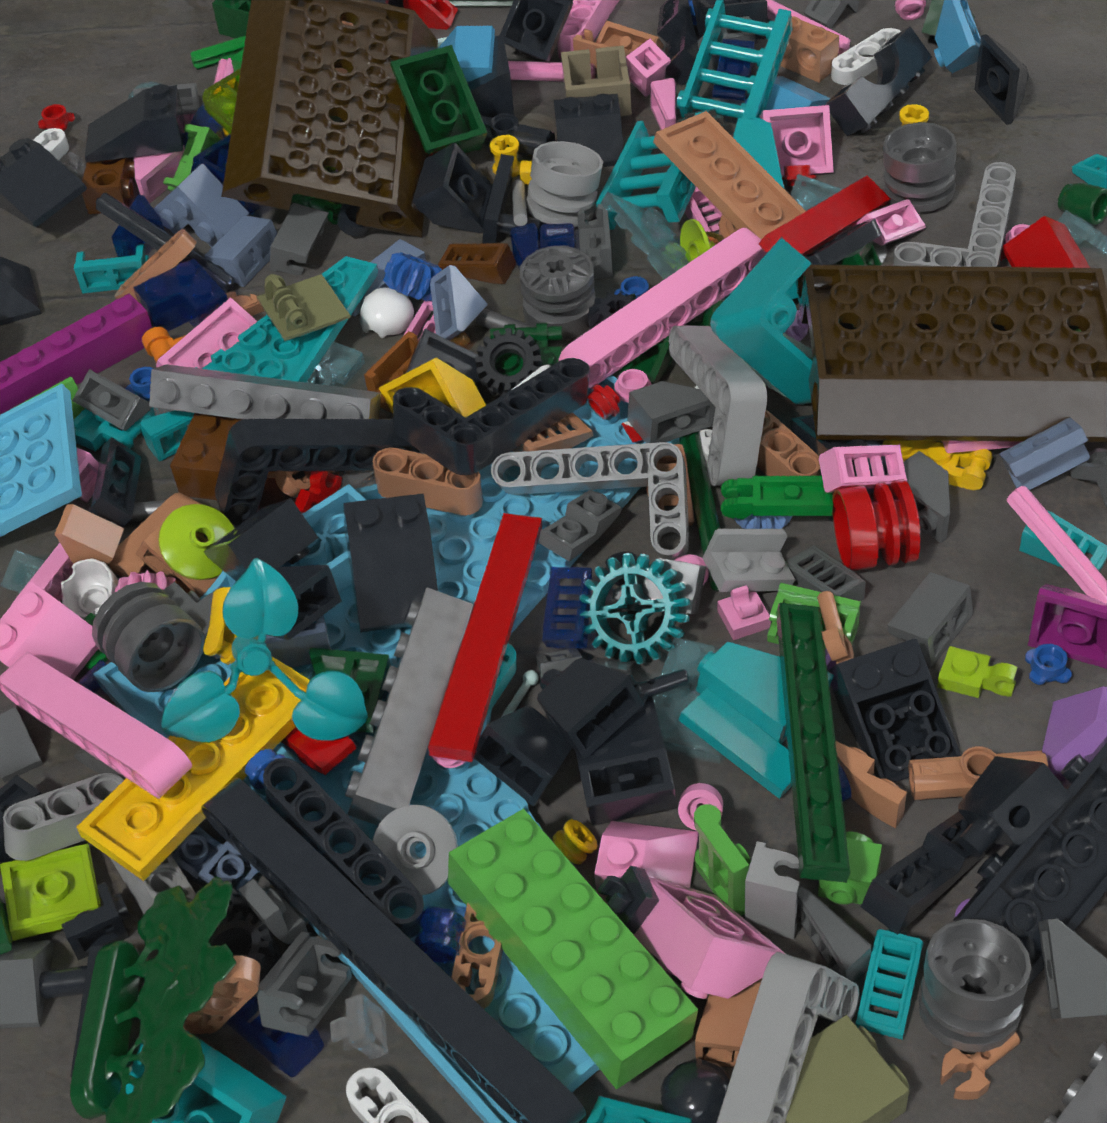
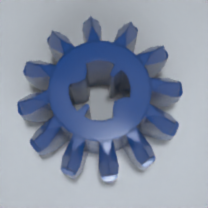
M402 252L392 254L390 262H387L383 281L390 289H394L398 293L417 300L430 301L432 300L430 280L442 269L438 265L432 264L430 261Z

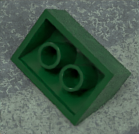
M452 45L391 61L390 66L427 154H435L453 143H456L464 153L481 149L487 135V130Z

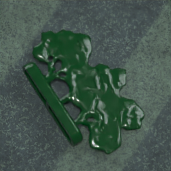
M219 877L212 878L207 885L197 892L192 902L187 901L180 885L157 893L153 905L138 922V934L145 941V948L141 954L132 943L125 940L107 944L98 951L70 1084L71 1102L81 1117L92 1120L106 1115L105 1123H152L154 1119L168 1115L170 1110L178 1103L184 1089L192 1084L204 1068L205 1057L200 1040L193 1034H189L183 1026L190 1013L200 1011L213 996L214 985L224 980L237 963L227 944L211 946L208 942L227 914L233 890L232 884L228 881L223 882ZM157 949L158 954L156 957L146 961L149 954ZM141 977H145L144 985L138 994ZM134 1017H138L141 1021L140 1033L135 1044L128 1052ZM142 1043L143 1047L140 1053L134 1055L133 1052ZM138 1060L144 1065V1073L140 1078L129 1075L132 1071V1066H129L131 1061ZM131 1083L134 1086V1090L132 1093L126 1094V1085Z

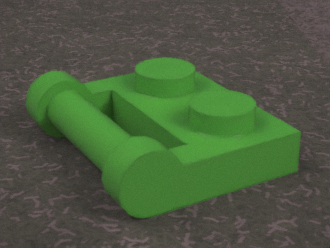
M711 804L701 805L694 812V826L699 833V849L695 853L696 869L713 893L742 916L745 914V880L751 863L750 857L740 843L734 845L722 829L720 810Z

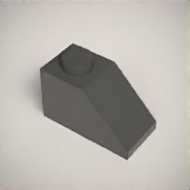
M661 381L629 392L627 421H629L645 443L668 442L713 426L716 407L700 389Z
M1047 919L1038 922L1051 1019L1107 1015V959L1059 919Z

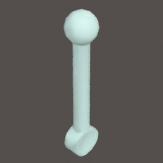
M528 670L524 673V682L501 717L514 712L530 686L538 683L539 675L537 672Z

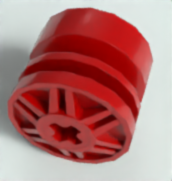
M905 479L893 480L890 488L885 482H878L874 488L873 501H871L867 489L863 485L835 489L832 500L834 532L840 559L844 566L852 571L874 568L877 565L879 549L889 566L896 565L899 557L904 563H912L918 560L920 553V519L912 490Z

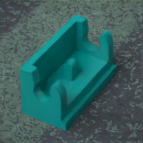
M137 245L136 255L88 261H85V251L77 252L74 271L82 294L118 290L150 257L145 255V245Z

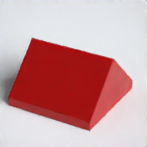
M1045 215L1002 247V251L1011 267L1090 268L1066 225Z

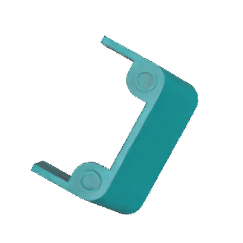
M781 237L715 310L711 317L710 325L713 333L788 399L795 404L804 405L811 403L809 376L813 361L783 335L794 322L797 313L795 303L785 292L812 263Z

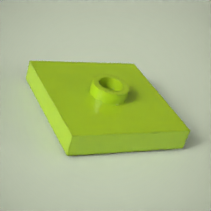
M88 843L57 850L31 860H14L0 864L9 927L13 941L63 929L61 924L74 919L78 914L101 907Z

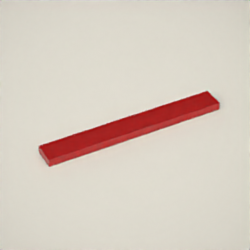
M503 513L428 745L429 756L467 762L473 761L542 530V518Z

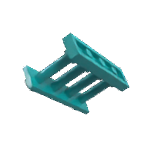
M716 0L714 8L708 9L705 19L706 31L685 90H680L677 97L676 108L680 109L682 121L691 118L693 109L734 118H759L762 111L766 109L793 29L792 15L789 10L779 9L775 21L770 20L769 23L726 15L724 0ZM727 28L766 36L768 42L766 48L761 47L760 50L720 43L717 40L721 29ZM713 54L757 63L759 68L756 76L751 75L749 78L710 70L708 66ZM707 82L746 90L749 97L747 103L736 105L698 97L702 83Z
M637 121L596 202V205L607 204L609 230L615 228L623 211L659 207L663 210L668 223L679 222L696 188L664 153L651 155L653 149H658V147L653 143L655 136H649L643 121ZM670 166L667 172L641 175L643 169ZM660 187L657 193L631 196L633 190Z

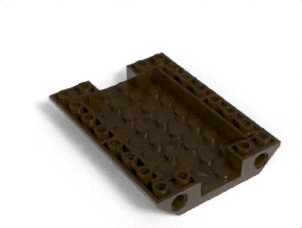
M251 0L221 197L289 210L293 193L357 206L356 224L421 237L423 234L424 214L417 209V206L412 201L424 161L429 157V154L424 150L390 66L391 61L438 49V39L414 10L370 0ZM342 21L351 22L354 26L344 25ZM336 68H344L349 73H340ZM330 117H340L344 122H335ZM323 167H334L338 173H330Z
M810 265L796 280L801 324L809 325L813 355L809 387L816 440L1025 441L1071 417L1082 427L1088 439L1087 442H1107V287L1102 268ZM850 323L856 329H845L840 324ZM917 324H926L931 330L920 329ZM992 325H1002L1007 331L997 330ZM1068 326H1077L1082 332L1074 331Z

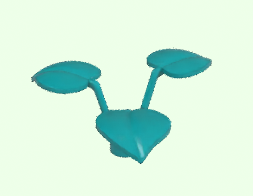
M255 558L244 574L230 588L223 603L222 612L225 624L232 633L237 635L231 647L236 662L230 666L232 672L229 683L224 686L222 678L214 671H201L189 676L175 689L163 711L161 728L167 735L196 742H212L226 736L235 727L240 714L237 700L230 695L236 689L239 674L243 672L250 676H256L264 673L266 670L271 671L297 698L301 699L293 709L292 720L298 730L310 738L326 741L346 737L358 730L366 722L368 715L362 691L349 675L333 670L322 672L309 681L306 692H304L272 661L271 652L265 643L266 634L283 636L291 631L297 620L298 603L286 579L271 565Z

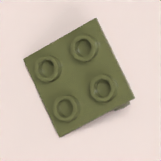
M271 274L265 279V294L257 296V300L284 341L351 318L349 312L322 274L286 286L285 280L281 276Z

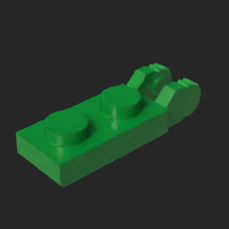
M752 476V478L728 479L721 486L722 496L727 498L721 504V512L724 514V517L745 519L751 514L753 516H832V493L825 492L822 476Z

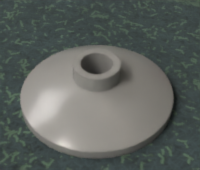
M406 805L390 812L378 825L372 841L419 890L422 896L438 890L448 881L449 852L458 847L455 832L449 821L435 809L424 805ZM420 841L426 846V854L423 858H419L415 853V847Z

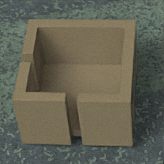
M624 46L596 48L597 79L591 78L589 49L561 52L565 98L588 97L598 94H618L621 116L632 115L630 80Z

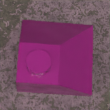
M1049 584L1040 587L1037 595L1028 646L1037 648L1042 644H1054L1065 650L1068 658L1107 669V604L1067 588H1060Z

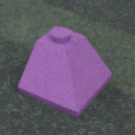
M1099 687L1053 702L1042 752L1046 754L1048 768L1058 780H1066L1061 771L1072 758L1078 754L1083 757L1092 754L1107 737V687Z

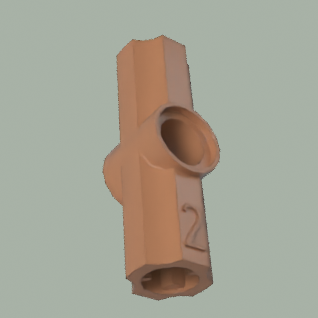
M976 746L967 749L959 757L909 760L908 770L911 796L914 797V800L948 797L964 798L980 777L974 774L981 775L995 756L1044 762L1049 767L1046 754H1043L1042 750L996 754L991 749Z

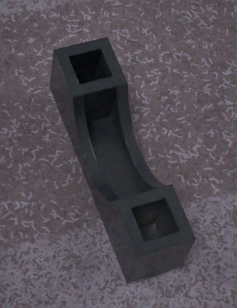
M911 26L889 38L873 54L878 68L877 84L861 76L840 88L825 104L829 105L830 114L846 136L858 130L864 133L871 129L878 122L875 117L884 114L894 105L891 100L898 98L910 88L907 83L916 80L925 72L923 66L932 56Z

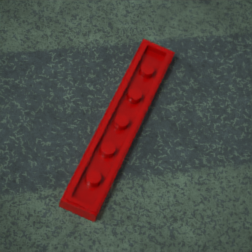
M866 175L768 233L758 244L768 253L782 237L800 254L806 256L854 226L866 214L883 208L891 198Z

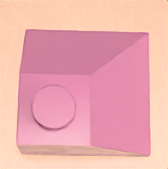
M611 821L601 837L594 873L596 892L605 903H608L606 900L608 895L600 894L598 888L607 876L612 875L621 878L630 865L645 869L648 877L690 888L699 833L691 830Z

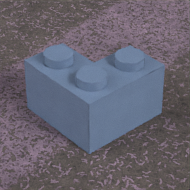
M203 163L152 209L160 223L174 234L189 224L195 230L196 235L211 248L243 216L249 214L237 200L221 197L223 185Z

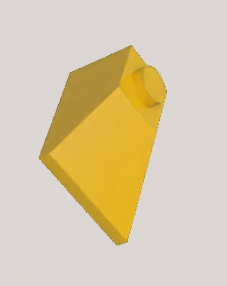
M437 357L379 387L392 414L394 393L406 387L419 388L465 418L486 406L473 380Z

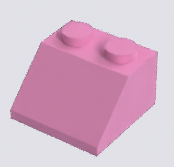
M829 105L762 111L759 118L770 122L772 126L782 176H784V166L810 165L811 175L834 172Z
M31 581L0 619V661L10 667L28 652L74 680L98 650L92 637L93 626Z

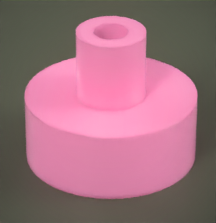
M697 783L687 787L681 794L678 805L679 817L690 829L696 830L694 826V812L701 805L711 804L716 806L720 810L722 817L723 799L719 791L713 786Z

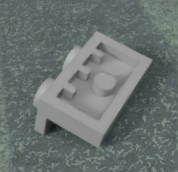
M717 529L703 555V560L719 592H731V590L747 585L749 591H778L780 583L793 585L795 581L780 552L787 539L784 529Z

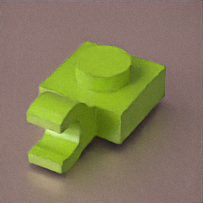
M949 646L938 676L937 688L979 698L982 689L990 690L1001 696L1011 697L1016 685L1014 678L1017 667L1009 663H997L994 666H990L991 656Z

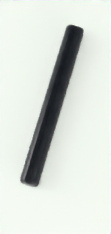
M103 193L95 202L96 209L156 250H159L172 237L108 193ZM193 250L178 264L222 294L228 293L235 285L234 277Z

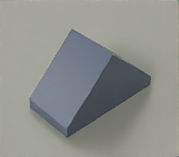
M447 266L430 280L436 334L451 340L463 332L488 304L455 266Z

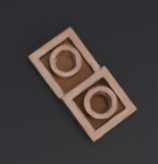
M835 741L841 788L867 812L896 829L904 816L907 791L900 789L894 782L888 779H880L873 776L875 759L867 756L865 752Z

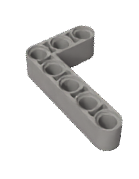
M1004 162L991 163L986 167L968 249L918 242H904L896 246L894 250L893 265L999 267L1016 177L1015 168Z
M673 326L669 334L671 357L716 407L707 461L710 484L712 486H722V483L728 479L752 478L756 473L767 405L765 383L740 356L713 333L710 326Z
M657 442L509 452L501 454L492 463V478L503 491L513 495L648 486L650 538L656 553L660 558L674 560L679 556L686 555L689 550L686 465L681 451L672 443ZM664 456H673L677 459V463L671 471L662 472L656 468L659 459ZM632 458L638 462L635 471L632 473L621 474L618 472V466L624 459ZM587 461L597 462L598 469L595 474L589 477L579 475L582 464ZM554 463L559 465V472L554 478L549 480L541 478V471L547 464ZM511 466L520 467V475L516 480L512 482L503 481V473L507 468ZM666 494H674L679 498L678 504L674 509L665 511L658 507L661 497ZM674 532L679 534L681 539L676 548L665 550L660 547V540L666 533Z
M112 773L98 774L10 806L3 816L4 847L6 853L13 859L26 861L84 841L85 839L80 836L76 827L124 780ZM171 854L144 881L111 859L143 914L153 905L157 893L180 885L188 902H192L196 896V893Z
M781 952L773 954L768 961L717 1123H785L817 1017L835 1023L847 1015L852 1020L859 1001L858 985L823 965Z

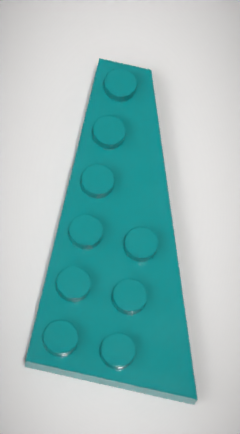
M345 256L322 273V275L351 316L378 276V268L375 263ZM266 315L238 335L239 341L228 350L223 351L220 349L211 355L212 362L202 369L306 383L348 319L284 341L269 316Z

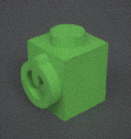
M846 832L850 875L847 883L819 880L818 896L828 898L838 904H862L872 879L878 876L882 844L874 843L864 834Z

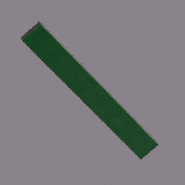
M779 603L776 619L800 878L847 883L850 875V864L820 607Z

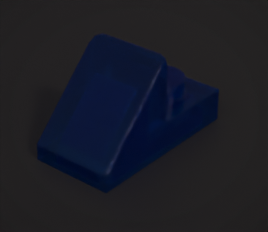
M723 39L725 44L755 49V41ZM720 56L717 71L750 78L752 62ZM714 84L712 93L713 98L743 101L749 95L746 90Z
M137 195L130 209L165 231L160 217L145 196ZM118 225L111 236L117 257L136 255L137 245H144L146 243L120 225Z

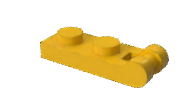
M884 440L883 445H900L903 462L918 451L922 452L948 471L949 485L970 490L982 488L986 478L984 471L989 469L993 458L992 453L988 449L946 453L943 443L936 441Z

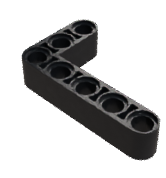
M577 358L563 359L466 418L419 388H402L395 392L393 396V430L399 437L458 475H472L493 463L501 454L509 453L582 407L587 402L590 368L583 360Z
M244 419L236 422L228 433L216 482L215 496L220 512L236 528L259 510L269 471L374 470L373 457L382 449L398 448L419 453V450L394 432L393 419Z

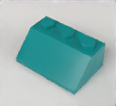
M200 1040L205 1057L204 1068L192 1084L184 1089L178 1103L170 1110L168 1115L154 1119L152 1122L277 1123L287 1096ZM142 1043L139 1045L137 1054L140 1053L143 1047ZM136 1060L132 1065V1071L129 1075L140 1078L144 1073V1065ZM131 1083L127 1084L126 1094L132 1093L134 1086Z

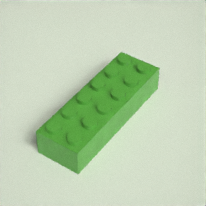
M524 808L449 852L448 884L467 906L468 902L477 913L476 918L484 922V926L488 929L492 938H495L498 943L499 941L501 942V949L616 1090L692 1038L698 1013L696 1006Z

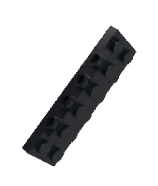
M1107 737L1092 754L1085 757L1078 754L1065 765L1061 774L1066 780L1062 785L1071 794V797L1022 845L1017 847L1009 846L1002 856L994 853L980 866L977 873L983 879L975 887L978 891L953 919L954 922L962 919L986 920L1003 926L1017 936L1030 957L1031 973L1028 985L1035 980L1044 968L1038 922L1047 919H1059L1074 931L1107 891Z

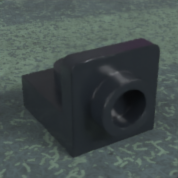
M106 882L97 885L104 903L103 906L94 910L84 911L74 919L61 924L66 939L78 961L89 955V949L92 946L106 945L129 938L123 922L131 918L121 893L112 896Z

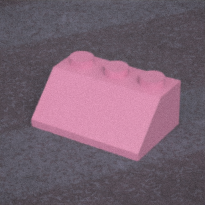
M649 877L659 902L633 935L650 954H653L659 960L658 964L665 972L675 975L682 981L680 987L690 995L706 999L708 994L729 999L763 978L768 961L776 952L784 953L716 895Z

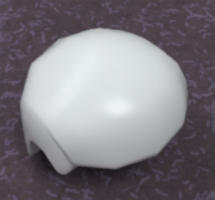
M383 287L372 291L365 297L360 310L359 321L362 330L365 333L373 330L380 338H385L387 335L401 334L408 329L414 318L413 304L408 296L398 293L394 289Z
M90 558L75 562L72 565V575L67 580L61 582L62 604L83 620L90 613L95 616L97 615L102 604L115 593V587L118 586L119 581L105 562Z

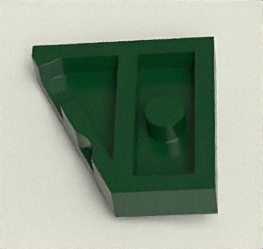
M310 648L309 654L315 675L331 670L340 671L352 677L358 684L363 694L368 717L366 722L356 731L374 733L375 726L371 725L370 721L378 700L382 701L384 690H382L391 665L389 655Z

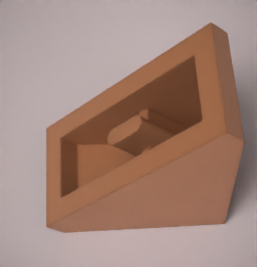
M67 504L56 529L55 536L73 564L77 561L93 558L108 565L115 555L124 528L74 504Z

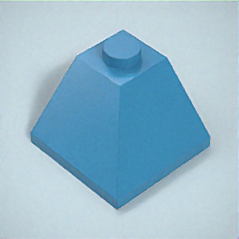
M944 0L935 35L938 48L934 49L936 59L940 67L945 66L951 73L978 62L980 34L967 0Z

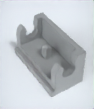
M757 841L745 880V920L758 931L794 939L797 930L796 917L799 881L788 876H779L774 870L780 865L799 868L798 858L788 852L766 848V843Z

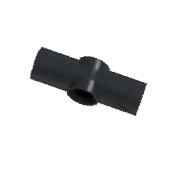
M504 113L493 118L481 116L487 130V135L483 142L485 146H490V142L497 136L511 135L519 141L517 154L533 156L534 149L541 144L555 142V132L519 124L518 118L515 115Z

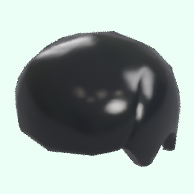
M697 1058L677 1065L663 1079L660 1091L662 1096L660 1099L664 1112L692 1119V1123H717L730 1082L729 1075L717 1063Z

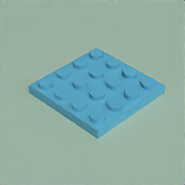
M63 384L0 415V537L82 496L71 393Z

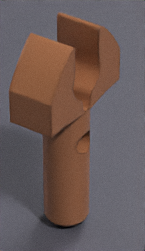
M823 591L817 597L826 631L822 632V636L831 660H836L837 664L854 658V652L851 642L843 632L833 593Z
M1015 1032L1001 1047L986 1052H976L973 1055L963 1054L956 1048L951 1049L945 1054L943 1059L940 1083L946 1082L956 1072L966 1073L971 1071L970 1079L955 1089L954 1098L961 1100L978 1099L989 1090L990 1081L985 1077V1071L1019 1045V1035Z

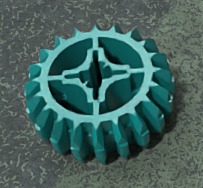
M625 553L622 558V566L616 558L608 559L610 573L603 567L598 566L595 568V574L601 580L600 582L591 579L586 580L585 586L592 590L593 594L581 595L579 599L582 603H589L590 610L581 611L579 617L581 619L591 618L592 624L586 626L583 631L585 634L595 632L599 634L592 643L594 648H600L606 642L608 643L605 650L607 658H613L620 649L619 659L621 662L630 661L633 653L636 663L643 664L646 662L647 650L653 660H658L661 658L659 645L667 651H672L675 648L673 642L668 637L669 634L676 638L684 636L683 630L676 627L675 624L676 621L680 623L689 622L690 617L687 614H679L678 609L679 607L690 605V599H677L676 593L683 591L686 586L683 582L674 585L670 584L677 574L675 569H669L662 575L660 574L664 567L663 560L656 559L649 568L650 560L648 554H640L635 564L633 555ZM637 574L651 580L660 590L663 599L653 600L648 598L643 592L642 584H638ZM624 577L625 585L621 586L620 599L615 604L605 606L610 589L618 580ZM633 597L636 598L635 603L652 605V608L642 609V612L636 613V620L633 619L634 614L617 612V609L627 608L628 605H632ZM665 611L660 628L651 638L645 641L644 632L647 631L649 617L654 613ZM613 617L622 620L626 626L627 634H631L632 642L619 637L611 629L606 618Z

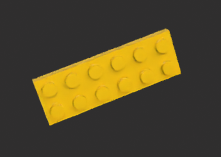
M272 657V661L275 662L276 666L297 687L306 692L310 679ZM269 670L256 676H250L241 672L236 689L230 693L237 700L240 708L239 718L235 727L226 736L212 742H196L169 736L167 739L172 741L186 754L193 767L159 799L126 778L76 827L80 836L144 881L206 818L201 810V806L235 778L238 777L244 780L247 777L245 767L249 760L264 749L273 750L296 727L292 720V712L301 699L297 698ZM230 677L224 682V686L229 683Z

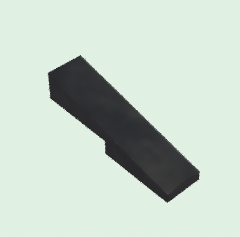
M667 0L660 7L657 35L666 42L665 54L671 60V63L666 66L665 73L682 86L689 79L699 47L688 0Z
M958 811L930 830L921 847L872 879L861 908L898 935L997 843H992L979 858L967 852L959 843L958 838L970 824Z

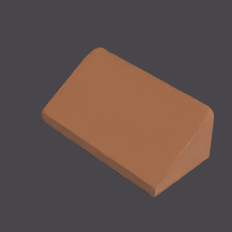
M607 20L595 42L611 47L624 46V50L628 49L633 52V43L641 46L649 39L661 50L664 47L657 36Z

